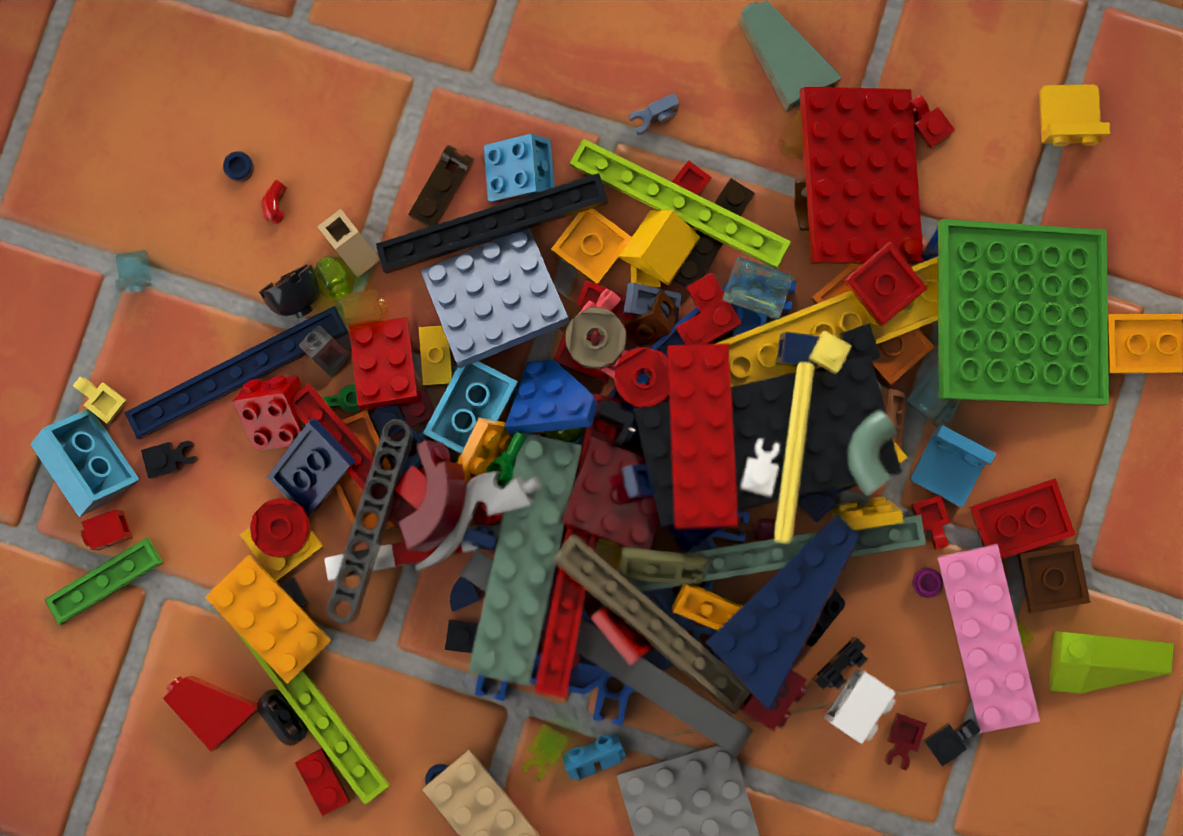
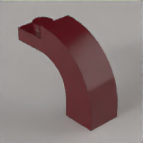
M424 440L416 446L427 476V493L419 509L401 520L399 525L408 550L427 552L442 543L457 525L465 504L466 478L463 465L450 462V453L444 443Z

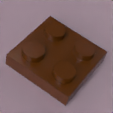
M1079 544L1017 554L1029 613L1090 603Z

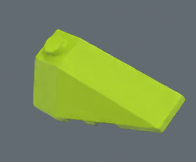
M1053 631L1049 691L1081 694L1171 674L1174 643Z

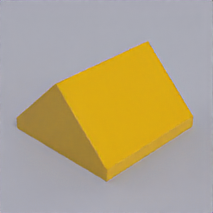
M650 210L632 236L631 241L619 255V258L661 282L670 285L699 242L700 236L673 210Z

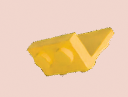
M1045 85L1040 89L1042 144L1067 146L1071 143H1082L1084 146H1093L1100 144L1110 134L1109 122H1100L1098 86Z

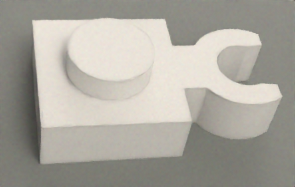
M759 439L755 446L758 460L748 459L741 490L771 497L779 465L771 464L770 462L779 452V443L774 444L772 452L766 453L761 448L763 439Z

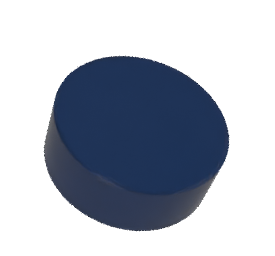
M235 151L226 156L223 162V169L231 180L243 182L252 176L254 164L246 153Z

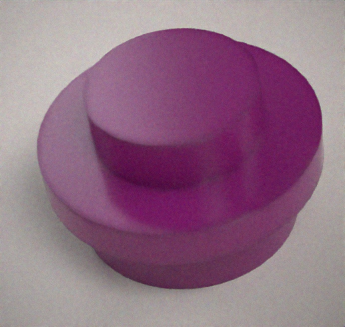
M923 568L915 573L912 585L918 595L931 598L940 593L943 587V580L938 571L932 568Z

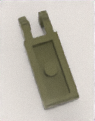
M623 548L619 574L625 579L672 584H699L704 581L705 571L703 569L707 567L708 560L705 557L706 555L697 554L696 552H689L684 555L681 553Z

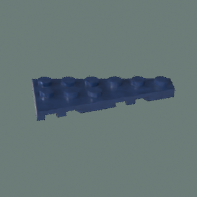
M838 514L706 642L770 711L776 702L775 700L782 686L787 681L788 674L797 657L801 654L816 625L827 599L830 598L841 572L844 571L860 540V536Z

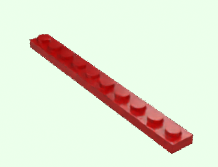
M592 394L598 404L601 401L606 402L607 400L617 402L620 405L622 403V399ZM595 418L591 426L585 427L576 476L589 439L594 437L613 445L617 428ZM566 526L562 546L570 536L575 535L594 551L595 536ZM559 565L534 693L566 698L586 589Z

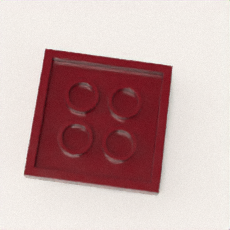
M591 437L588 441L561 524L624 548L650 550L659 522L654 496L648 498H629L628 491L624 485L622 470L623 467L631 464L646 465L645 457Z

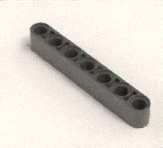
M399 419L389 421L383 428L328 603V615L338 623H352L360 613L397 491L394 489L400 483V478L403 475L413 443L414 435L412 430L404 421ZM395 429H405L406 433L403 440L399 442L391 440V434ZM389 456L395 457L397 461L395 468L390 471H384L382 468L384 459ZM379 485H385L387 487L386 497L381 500H375L373 497L374 489ZM370 514H376L378 516L377 526L373 529H366L364 525L365 518ZM360 543H367L369 546L368 555L365 558L358 559L355 555L356 547ZM352 572H357L360 576V582L355 588H349L346 584V578ZM347 601L350 604L351 611L347 617L340 618L337 614V607L341 602Z

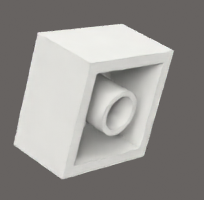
M856 668L823 718L862 744L865 739L870 741L878 729L876 722L882 714L887 715L895 703L893 696L896 692L865 671Z

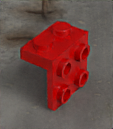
M279 375L266 381H260L259 379L248 381L233 400V404L255 450L288 447L303 430L290 401L302 386L298 375L291 377Z

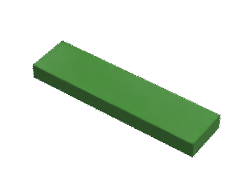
M146 537L44 600L57 623L62 625L164 562L151 539Z

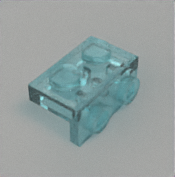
M737 257L722 300L779 320L794 277L748 259Z

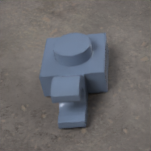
M675 93L649 104L648 108L632 112L629 115L630 122L635 119H641L644 123L641 127L636 128V135L646 133L650 122L654 123L659 120L660 123H663L675 117V112L679 108V101Z

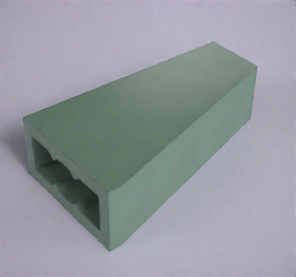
M767 0L760 4L756 1L743 8L739 24L786 112L800 106L799 90L803 87H838L841 81L839 73Z

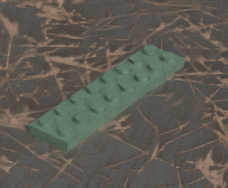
M522 432L527 438L517 454L512 480L521 477L524 483L536 477L541 482L542 487L531 494L535 501L532 505L504 512L468 673L529 686L556 565L553 559L559 551L564 529L561 521L573 488L582 445Z

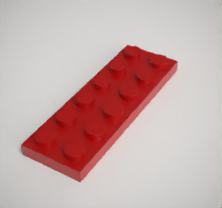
M729 343L668 346L675 529L737 527Z

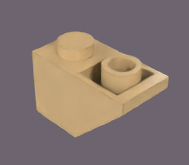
M341 209L317 226L358 279L381 262L377 254Z

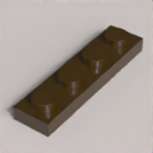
M730 178L715 204L742 216L753 199L755 192ZM697 230L696 233L700 236V240L673 280L686 288L701 279L724 243Z

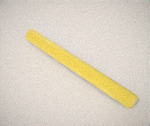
M799 362L796 372L774 538L775 541L780 543H790L793 534L814 365L808 362Z

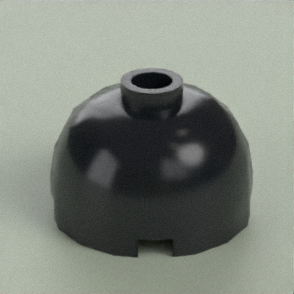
M311 264L308 266L304 265L281 276V279L275 283V286L271 282L259 291L270 310L286 317L295 314L297 318H301L313 311L311 305L317 301L321 292L320 281Z

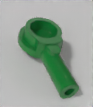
M356 384L345 386L339 395L322 397L331 408L341 407L344 411L353 414L361 412L357 402Z
M518 431L513 436L506 452H503L500 458L496 457L489 464L486 473L500 472L496 482L502 489L512 481L514 472L513 462L527 438L526 435Z

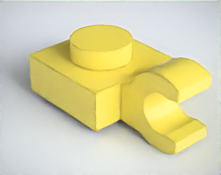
M80 376L73 384L77 390L89 398L84 406L107 424L112 422L128 402L103 382L97 388L89 380Z

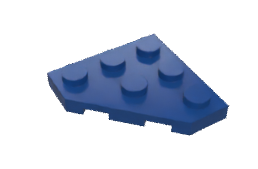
M554 359L527 362L505 428L509 435H515L516 431L533 433L589 427L592 425L598 403L595 397Z

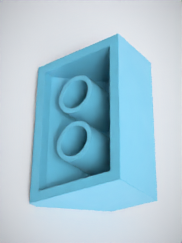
M479 361L460 369L458 367L423 434L437 442L444 443L446 447L462 454L478 419L498 421L518 381Z
M89 409L42 428L30 444L79 517L104 506L140 480L98 417Z

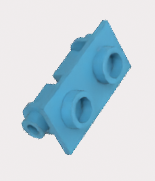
M617 733L604 735L591 744L583 747H574L568 753L562 755L565 769L570 779L577 778V781L597 773L594 763L598 761L602 770L621 764L622 759L627 758Z

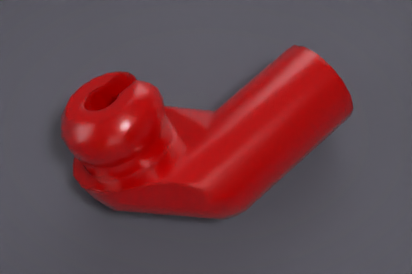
M276 179L261 200L263 216L273 224H279L284 218V212L279 209L278 201L287 189L285 185Z

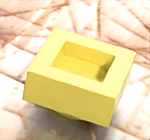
M824 331L821 333L808 360L836 374L839 372L851 345Z

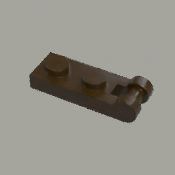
M447 145L408 214L409 217L427 227L439 224L469 172L474 159L468 155L462 156L458 154L455 148ZM450 163L458 166L455 174L447 170Z

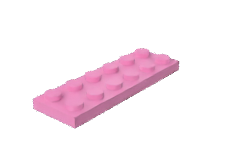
M994 544L939 556L940 570L980 733L1039 722L1040 718L998 545Z

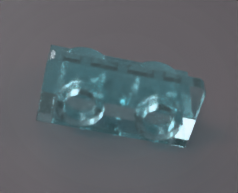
M939 361L906 400L909 406L930 419L936 428L943 424H948L955 416L957 407L962 401H967L939 399Z

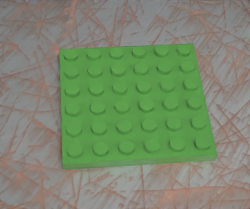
M949 219L938 221L939 399L1109 405L1107 230Z

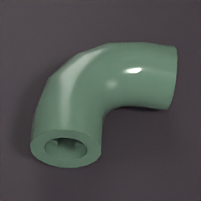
M880 410L866 418L853 432L848 447L849 469L856 483L866 496L891 479V476L879 460V451L886 442L897 435V431L890 419Z

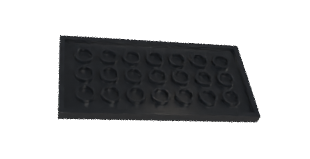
M871 356L844 361L839 372L836 374L823 367L814 368L797 497L857 484L849 469L848 447L853 432L866 418L877 410L882 411L886 415ZM796 373L731 387L737 511L779 502ZM670 401L652 407L634 409L643 453L655 493L654 500L661 528L675 525ZM892 438L879 451V460L890 476L899 475L902 472ZM759 439H763L761 448L766 453L772 452L774 444L779 443V452L770 462L771 464L779 465L771 497L741 490L748 459L758 460L755 446Z

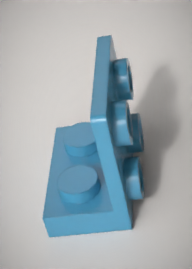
M531 133L484 146L488 201H502L555 187L551 139Z
M942 425L934 430L910 477V481L938 496L941 495L943 499L959 507H963L983 467L992 463L996 453Z

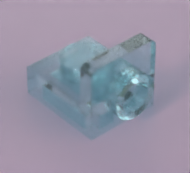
M139 250L115 255L119 277L118 280H115L116 287L126 291L128 294L144 291L143 287L152 286L147 251Z

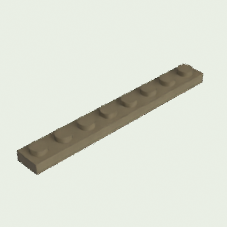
M575 535L570 536L553 561L730 713H737L751 691L736 674Z

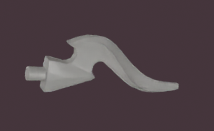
M500 472L478 475L466 484L465 504L457 525L428 558L415 566L416 571L434 566L455 552L463 541L478 504L481 501L486 503L488 515L530 506L535 503L531 494L542 487L539 479L534 477L524 483L521 477H517L504 489L499 487L496 482Z

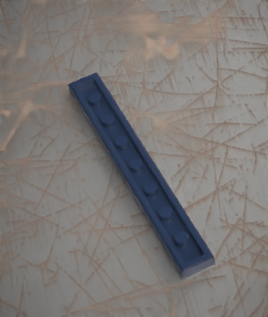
M333 306L124 412L136 438L142 439L242 388L248 381L259 379L307 355L300 348L299 344L318 325L335 340L348 334L349 332L337 308Z

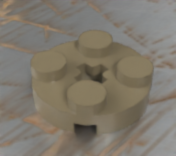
M593 307L583 310L570 321L567 326L565 339L567 348L576 362L587 368L601 369L616 363L626 345V332L623 324L615 314L604 308ZM595 330L600 331V336L605 337L604 342H599L598 346H592V341L587 340L588 335H593Z

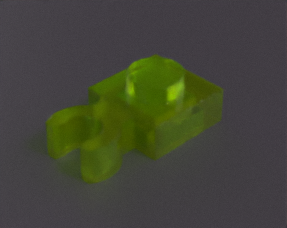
M543 723L528 749L535 756L525 762L522 772L526 773L531 765H536L540 770L536 780L540 781L545 775L546 761L555 765L569 737Z

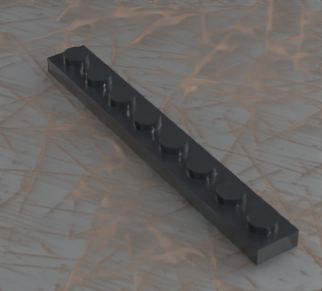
M597 173L377 243L376 247L382 269L387 274L608 204L600 174Z

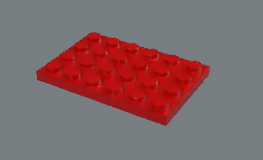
M801 88L799 92L811 264H863L889 242L893 244L907 263L923 262L924 254L913 107L910 102L912 100L911 89Z

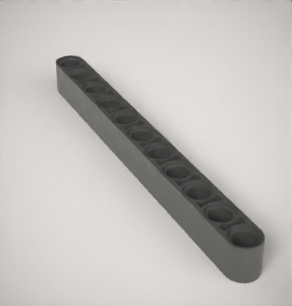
M476 549L460 572V575L486 592L494 559ZM550 596L548 597L542 629L545 631L552 601ZM581 617L575 651L738 757L754 732L751 728L643 657L630 666L602 630Z

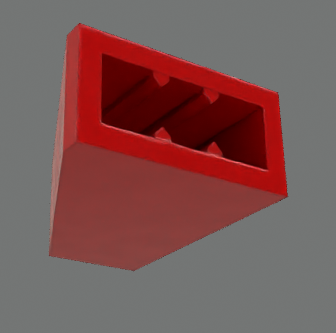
M181 676L176 678L168 685L166 689L169 692L163 697L164 701L210 752L218 749L258 712L256 702L194 676H188L184 679Z

